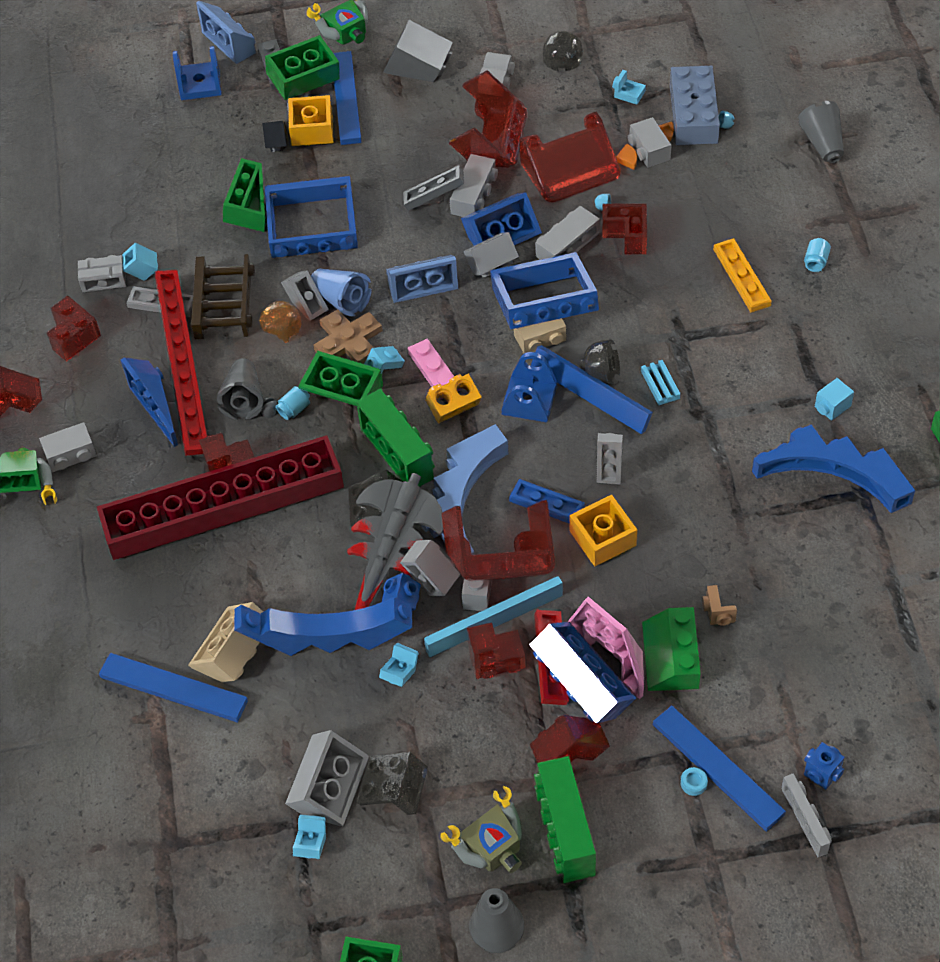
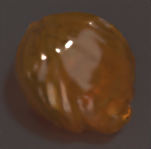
M286 301L271 303L261 312L259 318L263 332L276 335L284 343L289 342L291 336H297L302 325L299 311Z

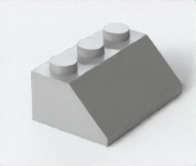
M332 730L313 734L285 804L302 815L325 817L327 823L343 826L369 756Z

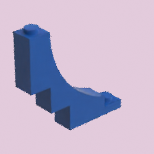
M395 597L370 607L340 613L304 614L272 608L259 613L244 605H240L235 608L234 631L289 656L310 645L331 653L350 642L371 650L413 628L411 605Z

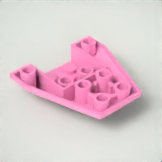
M587 597L568 622L577 629L590 646L597 641L622 663L621 681L632 694L641 699L644 691L643 651L627 628L591 598Z

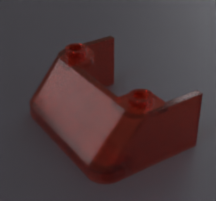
M486 70L462 85L476 99L475 113L484 121L482 134L474 127L450 140L449 144L467 161L470 155L473 154L495 159V167L509 168L518 162L527 110L515 95Z
M542 500L527 507L530 531H523L517 534L514 539L515 552L472 555L470 543L464 538L461 507L455 506L442 512L446 552L462 577L468 581L543 576L551 573L555 568V555L547 500Z

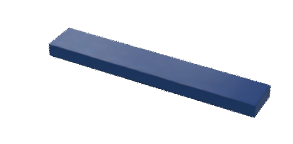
M351 51L333 53L339 61L340 79L334 81L340 142L341 145L362 143Z
M543 345L537 347L535 353L545 357L557 383L640 434L646 431L653 412ZM533 359L531 366L540 367L542 364Z
M112 653L109 654L99 672L102 679L237 723L248 703L246 696Z
M670 706L653 721V726L699 769L703 770L708 778L766 832L785 815L786 811L673 706Z

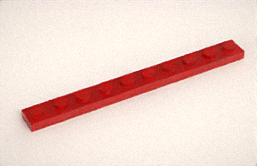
M155 271L185 456L209 454V444L178 271Z

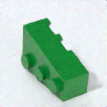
M241 158L223 204V222L264 232L265 210L262 163Z

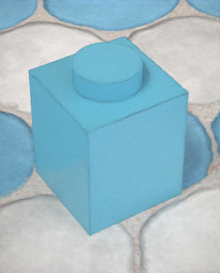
M134 243L122 254L123 271L143 281L158 270L157 253L142 245Z
M836 378L817 392L815 407L820 414L827 416L832 421L852 405L854 391Z

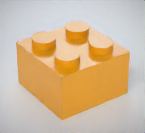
M330 95L288 98L289 133L292 146L333 143V113Z
M609 495L570 515V533L594 567L637 546V528L613 495Z

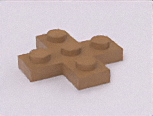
M337 309L320 319V326L329 336L315 343L314 350L338 357L346 353L352 361L364 364L371 349L374 348L367 340L382 332V325L370 312L350 323Z

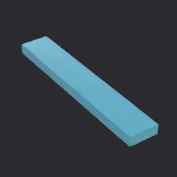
M559 576L554 577L425 637V649L428 656L432 657L563 596L562 581Z

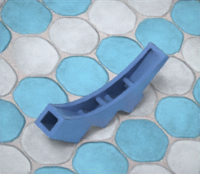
M496 424L447 448V459L445 462L449 470L434 478L435 488L432 491L441 506L444 518L443 531L440 536L446 545L450 544L455 559L458 562L462 561L466 568L469 565H475L474 550L466 538L462 524L466 499L478 478L493 463L508 455V440ZM421 525L425 532L429 531L433 538L439 536L431 528Z

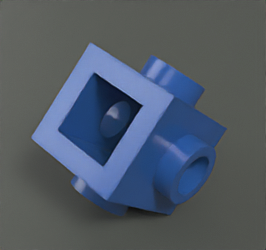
M404 573L389 578L383 587L382 602L395 597L411 605L413 611L416 609L419 600L421 584Z
M822 742L817 749L812 748L806 755L804 761L807 763L804 775L826 790L833 781L837 782L845 770L842 768L845 757L835 747L827 746Z

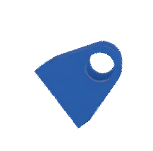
M210 46L211 62L183 66L181 65L178 51H173V61L181 100L221 95L220 71L214 46Z
M534 352L524 353L520 357L510 378L502 406V415L541 422L548 421L557 388V380L545 357ZM535 359L542 364V366L532 367L525 362V360ZM526 395H531L532 399L525 400L524 397Z

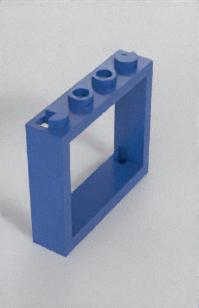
M350 176L265 186L268 239L272 258L358 248ZM346 198L349 231L277 239L274 206Z
M577 252L490 270L494 294L510 329L599 310L597 290ZM575 276L583 288L581 291L516 305L512 304L507 293L510 290ZM513 319L515 321L520 320V322L513 323Z

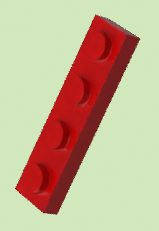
M536 610L534 614L536 637L549 624L562 623L561 611ZM538 660L541 704L567 705L569 696L566 692V687L551 676V670L545 663Z

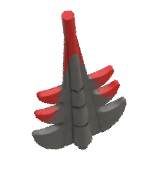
M412 473L409 482L397 480L375 482L367 487L356 501L357 505L372 506L380 510L382 514L381 516L365 517L351 527L352 532L366 533L374 538L373 543L360 542L347 549L348 555H356L368 560L354 610L369 607L390 569L401 571L412 577L400 563L404 558L400 550H410L416 541L423 540L421 535L413 529L414 525H423L431 528L438 535L442 534L444 518L441 506L433 495L417 486L421 478L418 474Z

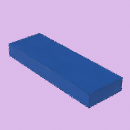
M521 479L518 480L509 496V502L569 524L570 515L585 508V503Z

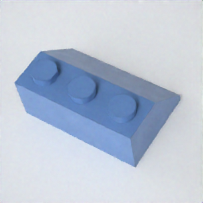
M202 1L196 2L202 33L235 64L256 53L254 46L256 42L253 35L247 33L240 23H236L229 13H225L218 6Z
M453 255L386 269L393 303L458 289L456 258Z

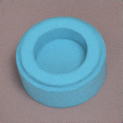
M693 767L683 772L681 788L685 793L697 796L706 790L708 778L703 770Z

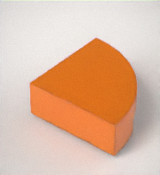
M672 121L659 125L669 142L674 135Z
M626 144L616 156V162L634 170L637 165L635 149Z

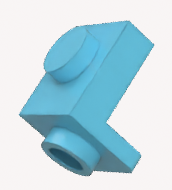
M622 70L620 75L616 76L613 81L612 87L615 89L614 98L633 104H638L646 91V85L628 80L627 71Z
M393 346L377 347L371 349L364 364L381 369L382 374L384 369L402 368L405 360Z
M396 643L393 647L392 657L380 669L379 678L402 687L416 670L418 651Z
M299 816L298 833L293 845V856L320 859L326 840L325 817Z

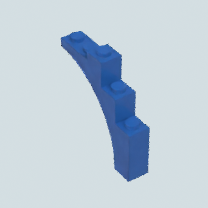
M812 424L804 428H797L790 434L788 444L783 443L774 450L762 452L753 461L752 472L757 479L773 473L791 470L817 471L847 479L871 493L890 513L911 505L915 493L914 488L884 448L870 451L862 457L847 436L832 440L826 445Z

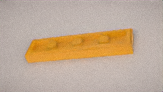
M735 239L714 244V252L750 313L770 307L772 303L770 297Z

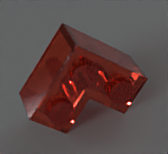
M603 204L602 238H624V254H646L647 204Z
M66 296L51 307L56 326L47 332V336L52 350L65 361L71 359L101 336L96 319L71 297Z
M0 366V417L9 407L30 413L42 401L39 378Z
M222 433L210 435L199 440L208 472L254 458L248 439L234 442L226 446Z
M492 622L467 628L469 655L476 679H488L505 672L515 673L525 668V654L518 630L495 635Z
M562 715L556 718L554 724L547 730L540 732L537 738L529 744L537 763L569 756L570 762L575 759L593 761L610 747L600 723L592 722L585 717Z

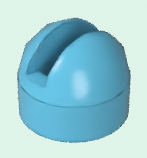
M726 111L719 113V128H731L734 125V116Z
M601 194L596 197L595 206L598 210L610 211V194Z

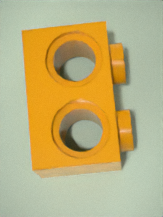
M468 373L464 376L459 374L452 377L449 383L443 386L437 384L428 390L425 401L439 424L479 405L482 397ZM457 389H465L468 395H460ZM444 398L448 404L441 405L436 399Z

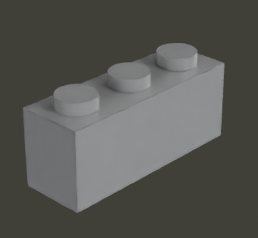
M470 155L463 170L464 184L455 189L450 198L451 214L465 217L483 209L484 199L491 192L492 181H496L498 176V169L495 168V159Z
M579 206L574 211H571L560 223L555 224L544 236H540L535 242L536 257L542 260L578 252L599 234L600 219L582 206Z

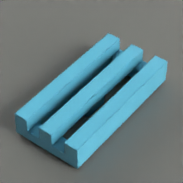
M663 360L658 361L656 365L654 362L650 363L649 367H646V365L641 366V372L658 406L680 399V392ZM658 370H660L662 376L664 377L672 395L670 394ZM653 372V374H654V376H655V378H656V380H657V382H658V385L660 386L662 392H663L664 395H665V398H662V396H661V394H660V392H659V390H658L656 384L654 383V381H653V379H652L650 373Z

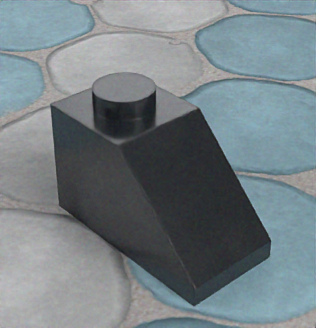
M285 121L262 123L265 148H270L271 152L283 151V146H287Z

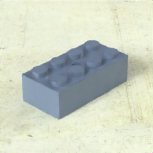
M713 66L671 67L670 93L676 145L718 143L720 125Z

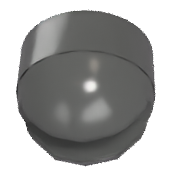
M263 398V407L260 412L264 417H273L278 413L276 410L277 402L274 398Z

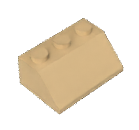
M253 602L240 604L259 613L263 612ZM240 605L226 608L188 666L220 682L235 681L242 675L244 665L256 654V647L260 642L234 631L235 608Z

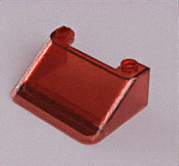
M597 111L585 116L584 126L586 129L545 144L542 143L538 135H530L520 139V163L544 200L557 202L609 183L620 177L621 168L603 121Z

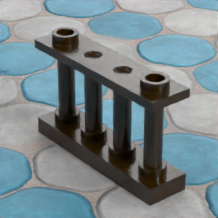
M244 254L243 266L210 267V265H206L205 256L196 257L191 327L195 339H204V330H207L208 327L241 326L243 336L248 337L249 327H252L253 324L252 314H249L251 276H255L254 263H250L248 254ZM243 274V282L209 284L207 282V278H211V276ZM242 291V299L208 301L206 299V295H210V293ZM241 308V317L207 318L205 316V312H209V310Z

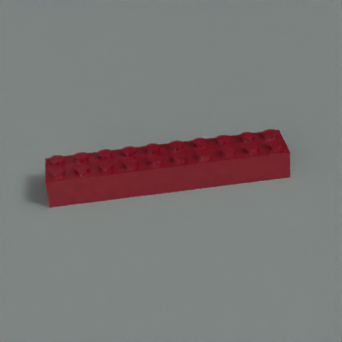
M325 435L97 506V511L113 560L344 488V483L328 436Z

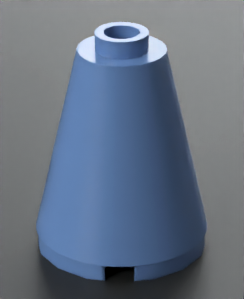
M317 269L311 275L321 296L347 316H355L354 313L357 311H363L369 302L371 289L368 288V282H370V279L363 273Z

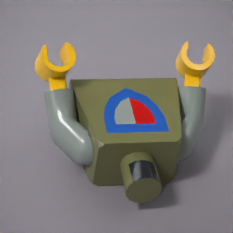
M503 786L506 792L505 798L500 799L498 792H493V798L502 803L501 808L497 804L461 832L454 825L448 826L452 831L451 839L445 832L441 833V839L444 842L452 843L451 848L464 864L480 869L486 868L488 871H494L502 864L509 873H513L522 864L515 855L520 850L522 830L513 802H509L512 796L511 790Z

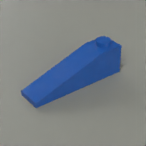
M121 359L130 390L172 445L176 447L178 442L161 381L164 379L162 372L158 367L154 368L146 360Z

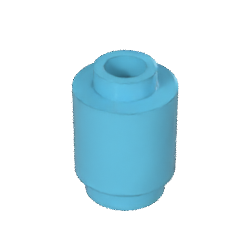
M817 238L809 242L804 259L808 270L819 272L826 266L831 249L830 244L826 240Z
M294 386L278 400L279 404L276 405V410L286 420H289L291 417L294 418L310 404V395L307 391Z

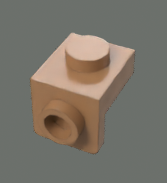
M717 585L707 586L706 596H702L703 610L708 611L710 625L734 623L737 614L736 606L721 607Z

